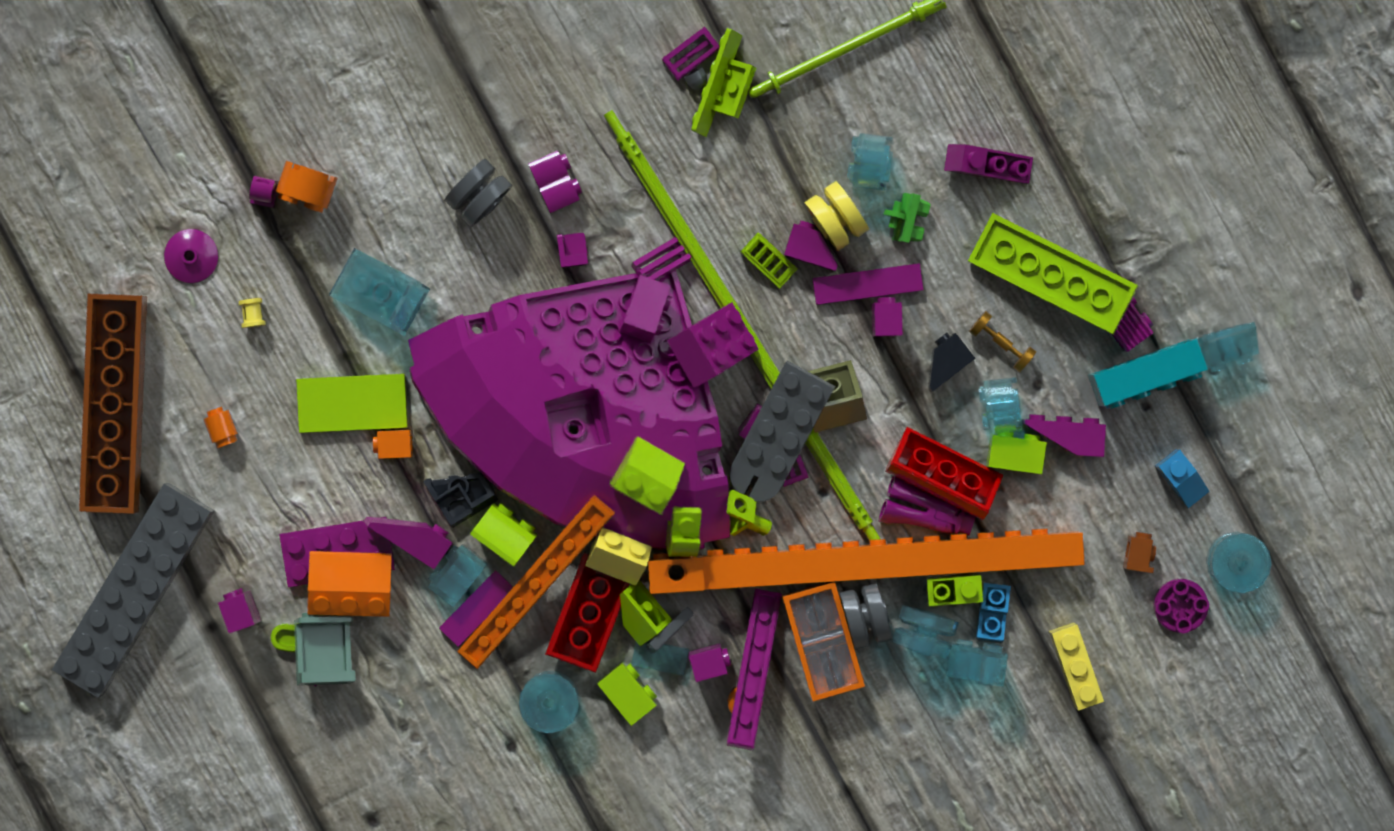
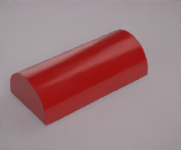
M906 427L885 472L981 520H984L989 513L1004 476L909 427Z
M583 552L545 655L596 673L621 609L620 594L629 587L630 583L585 566L589 553Z

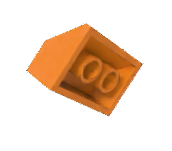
M310 551L307 615L390 617L392 553Z

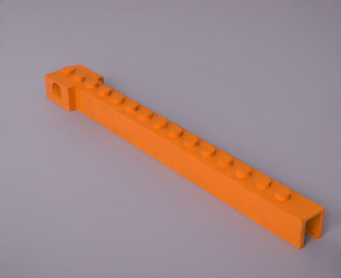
M1048 528L1031 529L1032 534L1021 535V530L1004 531L1005 536L995 537L994 532L978 533V538H967V534H951V539L940 540V535L923 536L924 541L913 542V537L897 538V543L887 544L886 539L869 540L870 545H859V541H843V546L832 547V542L815 543L816 548L805 549V544L788 545L789 550H778V546L761 547L762 552H751L750 548H735L732 554H724L723 549L707 550V555H697L696 557H669L668 553L653 554V558L648 560L650 594L704 591L709 589L1085 565L1083 533L1079 531L1048 533ZM679 565L683 568V573L679 578H672L668 575V570L671 566Z

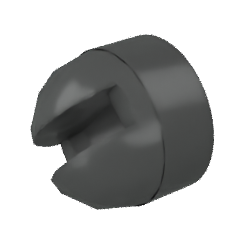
M703 67L694 70L684 77L687 85L695 90L703 89L707 84V74Z

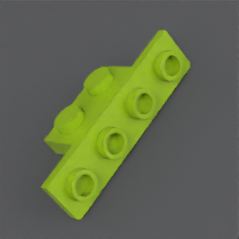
M727 28L725 34L720 39V49L716 60L711 65L707 86L702 90V100L698 111L692 119L691 130L704 137L708 135L716 112L739 119L756 71V67L734 60L743 35L733 29Z

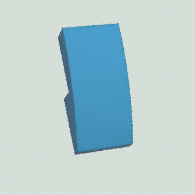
M983 583V602H980L976 639L1003 643L1011 586Z

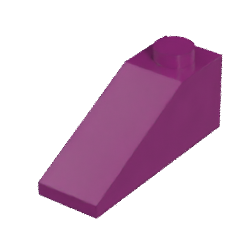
M366 517L364 520L367 527L432 569L436 568L452 544V541L447 537L449 532L437 524L432 527L422 522Z

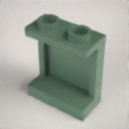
M302 613L301 618L294 620L297 686L351 684L355 682V670H352L350 623L353 622L352 616L328 615L329 617H318V615Z

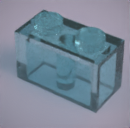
M464 543L459 548L454 545L445 556L448 560L446 565L442 569L437 566L428 578L431 581L428 588L452 607L458 603L488 565V562Z

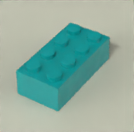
M1188 339L1089 374L1088 378L1098 406H1106V409H1113L1124 405V399L1131 397L1132 400H1139L1150 396V390L1157 388L1158 391H1164L1177 386V380L1182 379L1183 382H1189L1203 377L1201 372L1208 370L1198 339Z

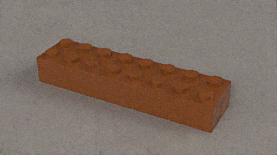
M87 294L79 512L139 513L147 296Z

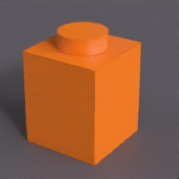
M412 430L377 431V437H373V452L378 453V459L413 457Z

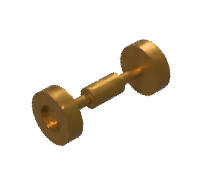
M985 311L969 332L976 337L982 329L993 337L992 340L1006 352L1008 350L1019 358L1013 368L1020 373L1037 351L1029 347L1023 354L1012 346L1013 343L1000 332H994L986 325L992 315Z

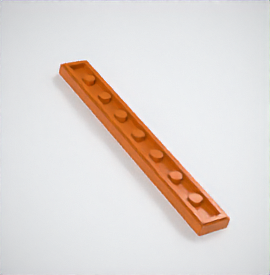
M594 495L457 652L478 669L615 512Z

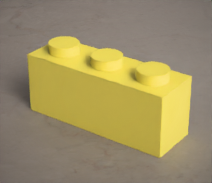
M1073 622L1050 630L1049 634L1075 708L1079 711L1104 702L1078 625Z

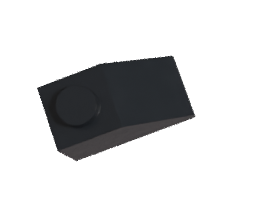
M946 332L935 341L937 346L932 350L928 389L931 392L935 391L976 359L956 333L949 335Z

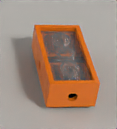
M835 581L783 594V601L812 701L865 687Z

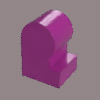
M254 176L249 192L250 203L274 208L279 181Z

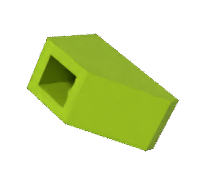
M979 573L927 579L929 606L983 602L982 578Z

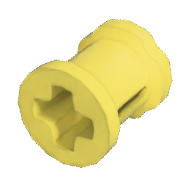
M262 298L238 301L239 306L242 307L244 321L241 324L242 328L266 325V322L262 320L260 305Z

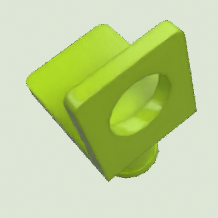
M735 490L729 491L727 514L731 516L730 535L735 536L746 528L762 536L767 535L772 527L771 520L756 515V501ZM735 500L742 501L744 505L736 509Z

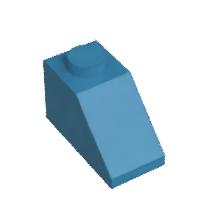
M1175 449L1155 465L1187 508H1190L1210 492L1197 470L1181 450Z

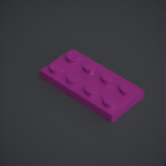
M364 520L279 534L288 587L308 584L310 551L392 553L391 571L396 570L391 541L367 527Z

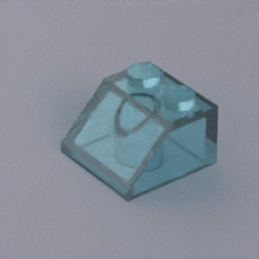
M1255 322L1239 324L1194 338L1198 339L1207 368L1211 369V373L1226 369V363L1236 361L1237 365L1253 361L1252 356L1259 354Z

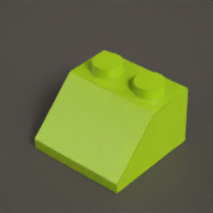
M637 436L610 484L615 489L662 514L676 489L685 463Z
M494 503L470 535L512 566H515L538 534L534 532L536 528L527 520L522 519L520 522L512 516L514 512L503 503L499 505Z

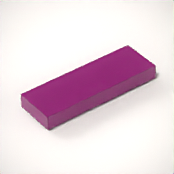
M495 570L439 629L455 645L459 646L489 616L513 586Z

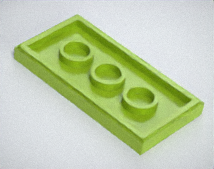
M405 374L296 379L299 433L408 428Z

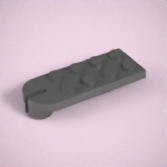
M788 360L785 362L732 463L730 479L737 492L745 494L750 487L754 475L759 477L749 495L754 501L769 500L781 490L835 388L834 385Z

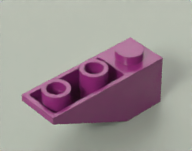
M948 144L944 171L1029 184L1033 157L967 144Z
M1029 414V420L1022 419V424L1074 455L1104 457L1106 424H1099V418H1083V423L1072 422V417L1056 416V421H1045V415Z

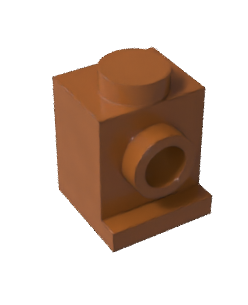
M1136 532L1135 537L1128 536L1123 568L1148 573L1154 572V568L1149 566L1150 561L1154 562L1156 555V546L1152 545L1153 540H1151L1152 534Z

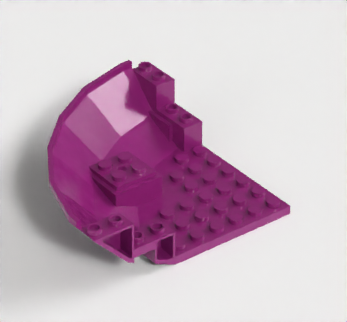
M660 268V269H655V270L650 271L649 273L646 274L647 277H649L650 275L656 273L657 271L661 270L662 268ZM676 270L658 280L671 286L668 295L672 296L668 311H662L660 319L664 320L660 335H654L650 343L619 332L635 283L639 278L637 273L518 295L491 304L488 312L467 316L462 314L453 317L408 340L414 366L409 369L412 383L446 439L497 489L554 524L566 528L595 495L615 512L603 528L652 547V550L667 551L665 545L667 523L672 520L673 507L701 509L699 551L705 548L706 542L730 538V520L727 514L728 479L724 474L718 453L722 447L718 415L709 383L706 381L694 388L667 342L668 339L692 326ZM478 327L482 333L475 334L472 328ZM575 426L578 429V433L573 435L569 432L568 428ZM637 436L685 463L676 489L662 514L615 489L610 484ZM702 468H709L711 474H704Z

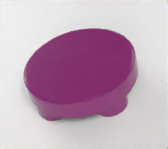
M1180 578L1170 580L1159 588L1154 598L1153 608L1155 616L1162 626L1176 633H1188L1198 628L1204 622L1210 604L1206 593L1197 583Z

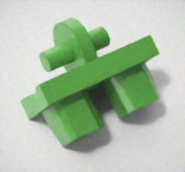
M903 193L901 202L894 201L893 210L884 209L883 215L891 217L888 227L894 228L892 240L905 243L922 241L924 228L915 226L914 222L916 215L927 217L931 204L920 199L921 195Z

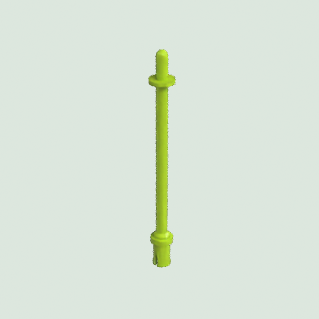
M924 0L920 3L916 1L911 4L912 7H910L909 11L777 76L771 71L767 72L769 79L749 89L748 94L751 98H756L775 89L777 94H780L781 85L912 21L922 23L926 21V17L946 9V3L942 0Z

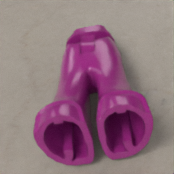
M892 476L887 496L926 508V510H916L885 499L878 522L908 524L942 533L958 534L959 532L970 535L975 516Z

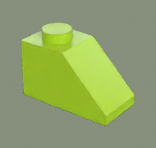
M640 580L636 586L631 584L620 594L623 626L639 646L656 636L672 621L671 617Z

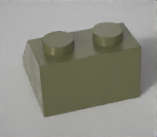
M851 360L808 371L835 386L813 428L815 433L867 420L862 393Z

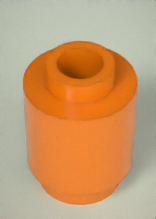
M219 407L206 412L208 417L203 420L212 443L216 444L217 449L238 441L236 438L238 433L229 410L223 411V408Z

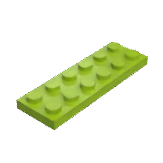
M994 213L989 218L968 259V262L1113 335L1139 287L1137 284Z

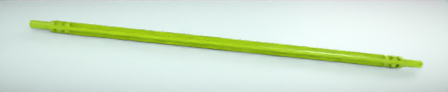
M613 110L607 112L603 116L617 137L616 142L680 244L685 248V252L690 254L693 265L718 305L722 308L732 302L736 310L739 311L744 324L754 337L755 343L759 348L750 356L772 389L780 374L779 370L629 131H625ZM813 429L805 444L859 530L862 529L869 540L881 539L871 524L873 520L821 437Z

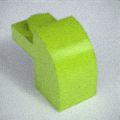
M673 507L672 520L667 523L665 542L668 556L696 557L700 548V508Z

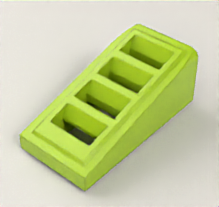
M759 232L740 251L748 261L779 289L798 269ZM761 242L764 245L763 248L753 257L750 253ZM767 250L771 251L772 254L763 264L758 262ZM777 257L780 261L769 272L766 267ZM785 264L788 269L777 279L774 275Z

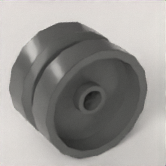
M483 159L474 166L444 199L453 210H458L470 202L463 210L461 216L470 227H473L489 215L513 186L503 175L496 177L487 184L495 173V167L486 159Z
M877 583L862 587L863 604H860L857 593L853 589L839 592L855 650L869 646L870 640L867 631L869 628H871L876 642L882 643L892 640L888 624L890 623L884 599H881Z

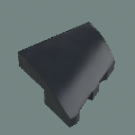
M472 473L464 477L457 475L448 476L447 479L438 480L429 478L423 481L452 528L498 500L482 473Z

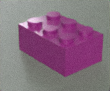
M732 302L667 340L694 388L716 377L759 350L754 337L748 331L739 311L736 310Z

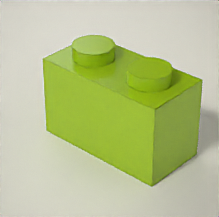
M998 430L997 435H990L987 467L1042 474L1047 442L1040 441L1041 436L1025 434L1024 439L1014 438V432Z
M621 662L600 679L597 684L632 726L657 706V702L654 699L658 696L648 684L643 686L637 678L640 677V674L631 663L626 666L624 662Z

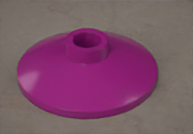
M182 230L172 236L165 247V265L171 275L182 282H201L214 272L218 264V249L215 242L208 234L200 230ZM187 251L194 252L195 257L192 261L186 260L185 254Z

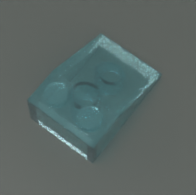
M354 248L329 296L405 336L430 288Z

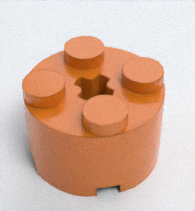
M286 161L276 192L279 193L278 198L293 204H297L298 199L305 201L304 207L320 213L323 212L324 208L328 209L338 178L333 176L329 178L328 174L295 163L292 168L293 163Z

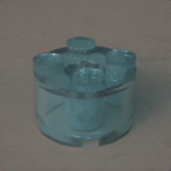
M866 133L853 136L851 152H853L855 160L854 163H849L847 179H850L853 187L881 191L887 190V186L883 181L889 182L893 152L889 151L890 146L888 144H894L893 137Z
M1016 377L984 381V386L979 387L980 403H986L987 413H982L983 430H989L990 435L1022 431V425L1017 426L1016 420H1021L1018 388H1012V383H1017Z

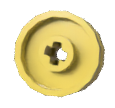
M834 181L824 188V194L830 203L829 206L817 195L805 201L804 204L813 217L812 220L819 231L839 251L849 244V237L843 228L844 226L856 237H860L867 232L869 227L837 181Z

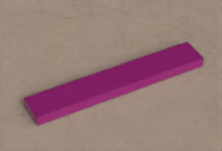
M755 588L726 746L754 750L782 593Z

